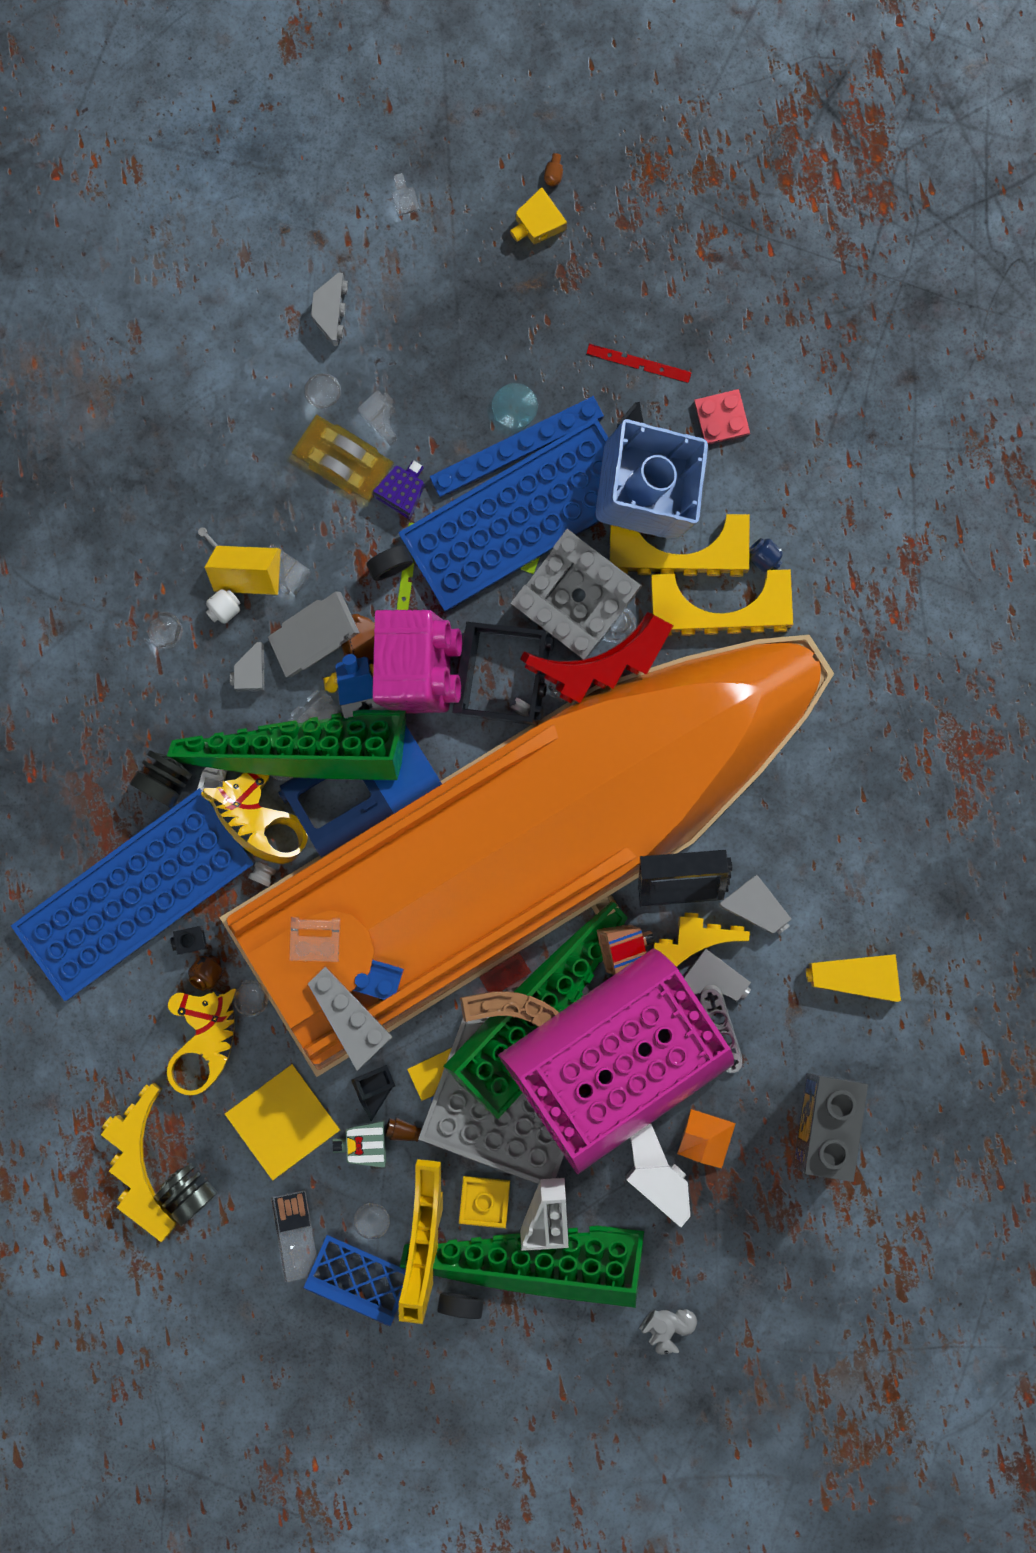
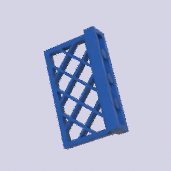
M327 1235L303 1288L390 1327L399 1307L403 1285L393 1289L388 1275L396 1272L405 1275L406 1270ZM331 1242L338 1245L342 1255L328 1260L325 1252L328 1243ZM342 1247L350 1252L344 1254ZM356 1253L360 1255L363 1265L350 1269L345 1256ZM324 1254L326 1261L320 1263L322 1256ZM343 1257L348 1271L334 1276L330 1262ZM364 1257L372 1261L366 1263ZM377 1262L382 1265L385 1274L372 1279L367 1266ZM325 1264L328 1265L332 1277L325 1280L314 1277L318 1267ZM385 1266L393 1271L387 1273ZM364 1267L369 1280L356 1285L351 1272ZM349 1273L354 1287L343 1290L339 1288L336 1278ZM386 1277L391 1290L378 1295L373 1281ZM333 1280L335 1286L327 1282ZM370 1283L375 1296L367 1300L361 1298L357 1288ZM355 1289L357 1296L348 1291ZM401 1289L398 1297H396L395 1291ZM392 1292L395 1300L392 1311L382 1307L379 1297ZM376 1299L378 1305L370 1301Z

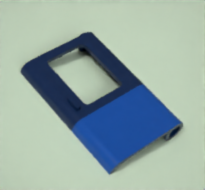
M405 726L402 765L398 780H363L371 793L370 798L317 829L314 828L298 797L325 779L294 777L280 785L281 791L278 794L285 804L289 802L312 844L322 858L442 785L411 732Z

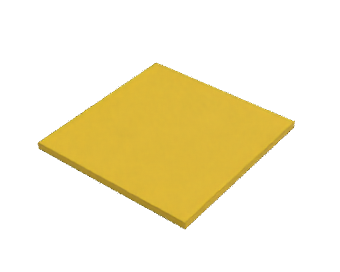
M293 1064L225 1113L228 1120L272 1181L340 1131Z

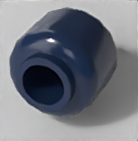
M760 538L749 548V560L761 572L777 570L781 566L783 551L770 538L764 540Z

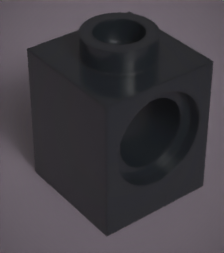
M203 926L173 931L174 937L170 938L172 949L177 951V955L208 949ZM187 934L192 935L194 938V943L189 948L183 945V938Z

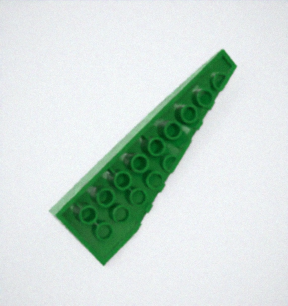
M406 710L353 711V717L344 718L341 713L332 714V718L318 720V717H313L303 723H298L294 720L258 726V730L247 731V728L238 729L237 733L224 735V732L214 733L210 738H203L201 735L172 740L167 756L181 763L260 775L318 779L398 780L402 765L407 713Z
M611 901L543 962L514 993L539 999L560 1013L582 997L583 989L594 977V970L599 962L602 963L603 961L597 930L622 926L628 917L620 908H617L615 902ZM513 1016L489 1017L443 1067L496 1119H499L522 1094V1091L498 1055L538 1027L526 1020Z
M589 1226L590 1232L578 1233V1228H568L569 1248L521 1251V1233L496 1235L490 1239L475 1237L471 1238L470 1241L457 1242V1239L448 1240L447 1243L438 1244L433 1264V1276L525 1294L636 1308L644 1231ZM404 1244L400 1262L401 1268L406 1269L410 1244Z

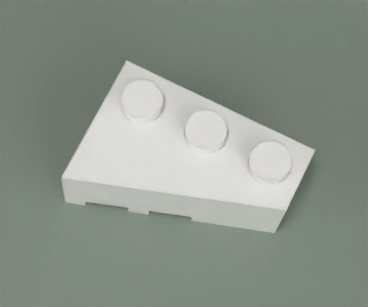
M564 1178L540 1179L520 1229L521 1251L569 1248Z

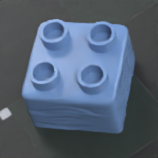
M625 419L604 445L596 504L597 520L605 524L667 539L679 538L699 521L708 450L707 441L688 434H681Z

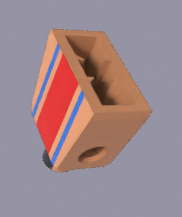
M628 924L597 930L605 970L612 975H615L646 953L645 947L655 943L654 935L650 930L642 933L641 928Z

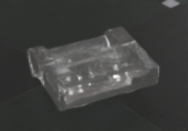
M291 917L290 961L339 962L340 918H333L332 920H299V917ZM299 929L332 930V937L299 936Z

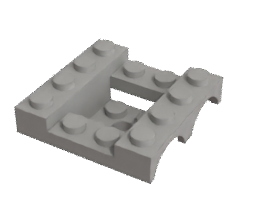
M566 529L554 545L553 550L529 582L523 586L511 604L582 659H587L641 589L642 585L590 547L572 531ZM579 588L583 589L586 594L585 599L581 602H577L573 598L574 591Z

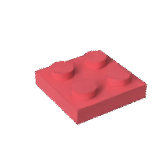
M739 389L694 400L702 436L708 445L750 435Z

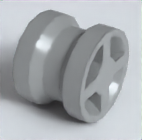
M255 861L254 871L249 874L248 878L269 887L271 884L270 878L277 870Z

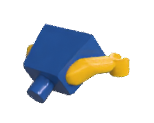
M348 654L343 657L342 662L335 665L336 672L332 673L330 677L323 678L325 691L334 693L338 690L340 706L373 698L374 664L370 662L368 657L356 659L353 654Z

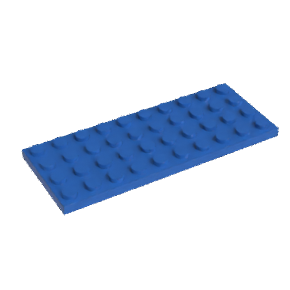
M596 417L398 532L445 612L553 550L554 545L566 529H569L577 536L599 523L596 518V504L604 445L609 438Z
M201 788L11 925L64 1001H68L255 864L246 850L223 826L212 803L201 796L203 792Z

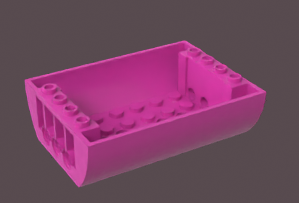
M651 949L498 1055L576 1174L581 1173L734 1065V1057L730 1047L678 968L656 949ZM662 1029H667L670 1033V1038L665 1043L660 1042L658 1039V1033ZM646 1042L650 1046V1053L647 1056H641L638 1052V1047L641 1043ZM603 1070H608L611 1074V1079L606 1084H602L599 1081V1073ZM582 1084H588L591 1087V1094L586 1098L581 1097L579 1094V1088Z

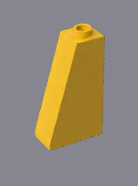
M896 954L809 963V968H806L807 982H811V987L892 1002L901 1001Z

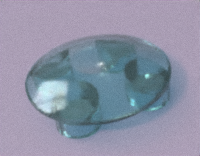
M511 383L501 387L496 392L492 402L495 419L509 428L527 427L536 416L538 402L534 392L529 387L519 383Z

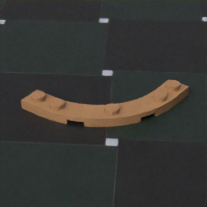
M493 991L460 998L463 1020L465 1022L493 1016H513L539 1027L559 1013L556 1009L539 999L514 992ZM582 1084L579 1088V1094L591 1092V1087L588 1084Z

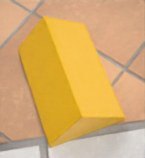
M216 546L205 565L213 591L218 592L223 589L226 592L230 590L232 593L278 595L281 549Z

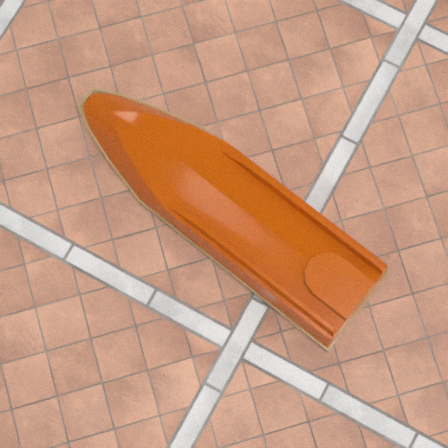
M800 635L757 639L686 656L652 667L647 675L639 671L638 675L633 673L620 677L614 689L609 686L603 689L596 685L587 690L581 703L575 700L572 703H566L543 717L542 720H539L537 726L530 725L441 780L442 785L322 858L318 856L219 918L315 1076L318 1077L349 1058L308 985L322 969L327 967L388 1032H391L637 879L639 876L640 856L676 854L692 845L756 780L799 729L813 710L833 677L834 672L811 636ZM372 960L404 969L397 992L385 1000L353 991L357 987L355 977L360 973L368 975L371 970Z

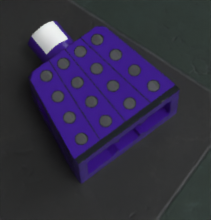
M413 460L407 470L396 465L373 490V497L411 520L425 487L424 482L418 478L424 467Z

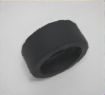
M399 545L375 555L367 562L366 566L373 580L379 581L407 569L412 565L413 560L407 547Z
M443 1292L439 1296L437 1311L438 1313L453 1317L481 1319L484 1300L464 1294Z

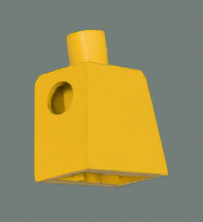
M540 188L517 210L516 220L519 225L511 229L510 233L516 242L528 236L533 244H537L567 229V221L544 189Z

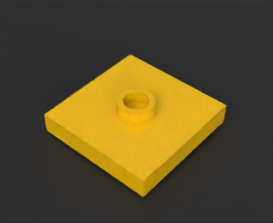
M463 1176L459 1224L506 1228L510 1180Z

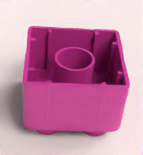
M376 610L373 701L388 710H406V713L447 712L450 703H458L461 697L459 675H450L451 657L460 656L462 652L460 629H451L449 620H443L431 610Z

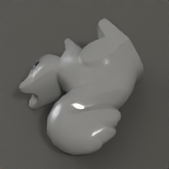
M687 1309L677 1310L676 1314L668 1310H653L644 1319L639 1329L644 1334L648 1332L652 1334L649 1343L652 1346L657 1343L655 1349L658 1354L679 1353L676 1345L670 1340L674 1333L681 1336L692 1334L696 1329L697 1319L695 1314Z

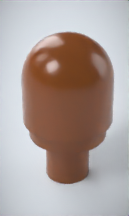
M557 153L552 154V160L547 163L545 168L544 180L549 186H557L563 176L564 169L563 165L560 164L561 155Z

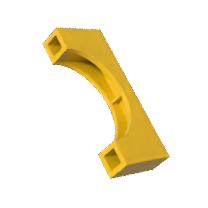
M726 514L724 527L719 537L703 550L690 554L663 552L650 545L639 532L610 525L609 561L626 574H628V571L637 572L638 575H651V572H660V574L683 572L684 576H697V573H707V576L716 577L720 576V573H730L731 577H742L743 573H748L750 514Z
M791 569L767 570L763 590L757 599L747 607L730 613H712L692 605L681 594L676 583L675 574L651 575L652 614L674 625L668 636H672V632H681L682 636L695 635L697 631H704L705 635L718 634V631L727 630L728 634H739L741 630H751V633L765 632L764 629H774V632H786L788 628L793 626Z

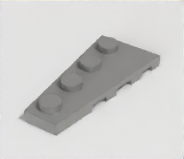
M325 967L308 985L358 1071L392 1036Z

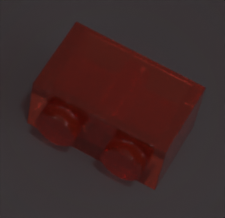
M520 952L485 972L479 978L488 992L503 991L532 972Z

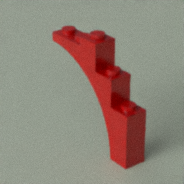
M647 612L640 624L625 640L597 656L577 661H554L543 659L524 651L520 660L526 663L524 668L535 674L539 670L546 674L544 677L546 680L557 684L555 689L561 693L560 698L569 703H572L573 700L581 703L591 683L603 689L606 686L614 689L624 669L638 675L639 671L647 675L674 625Z

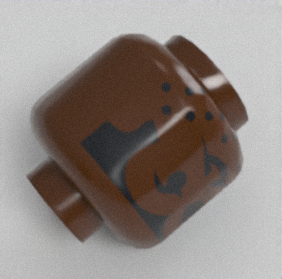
M213 955L209 957L199 956L188 970L189 982L198 990L203 991L204 989L209 990L213 988L223 975L220 960Z

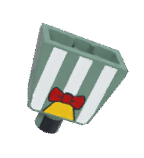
M385 1121L347 1128L346 1138L333 1139V1153H347V1163L386 1167Z

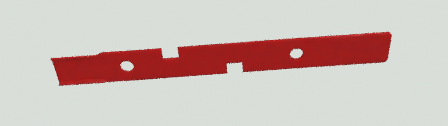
M590 343L586 353L637 369L641 365L644 366V371L689 383L691 372L629 354L625 358L622 357V352Z

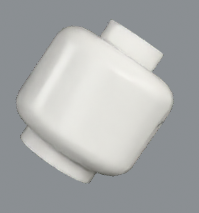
M221 589L206 601V606L208 607L206 614L214 623L218 620L225 624L240 612L238 605L241 603L230 590L226 592Z

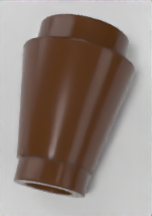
M397 1117L395 1119L389 1118L385 1137H389L390 1140L418 1142L421 1128Z

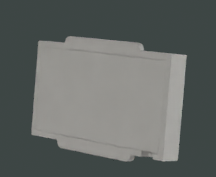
M334 592L322 601L316 600L283 622L282 628L268 636V639L285 677H293L340 648L343 643L359 634V631L341 592Z

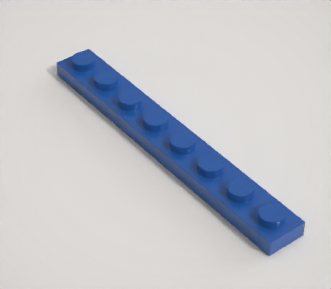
M592 396L431 475L430 479L439 497L442 498L551 444L595 417L598 420L604 418V415L595 397Z

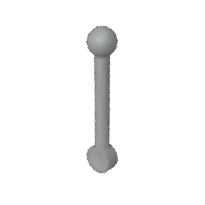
M202 527L198 530V534L201 537H205L214 548L218 546L208 535L206 528Z

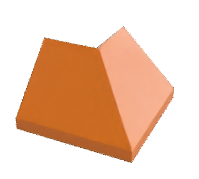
M690 1109L677 1154L703 1164L722 1168L736 1123Z

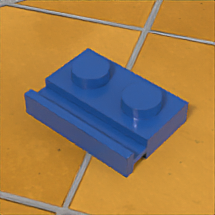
M372 960L370 973L368 975L360 973L355 977L357 987L353 991L385 1000L397 992L404 969Z

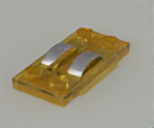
M317 414L292 451L293 455L309 464V468L347 493L354 492L368 502L373 498V490L387 476L394 465L393 461L378 453L375 447L343 427L333 425Z

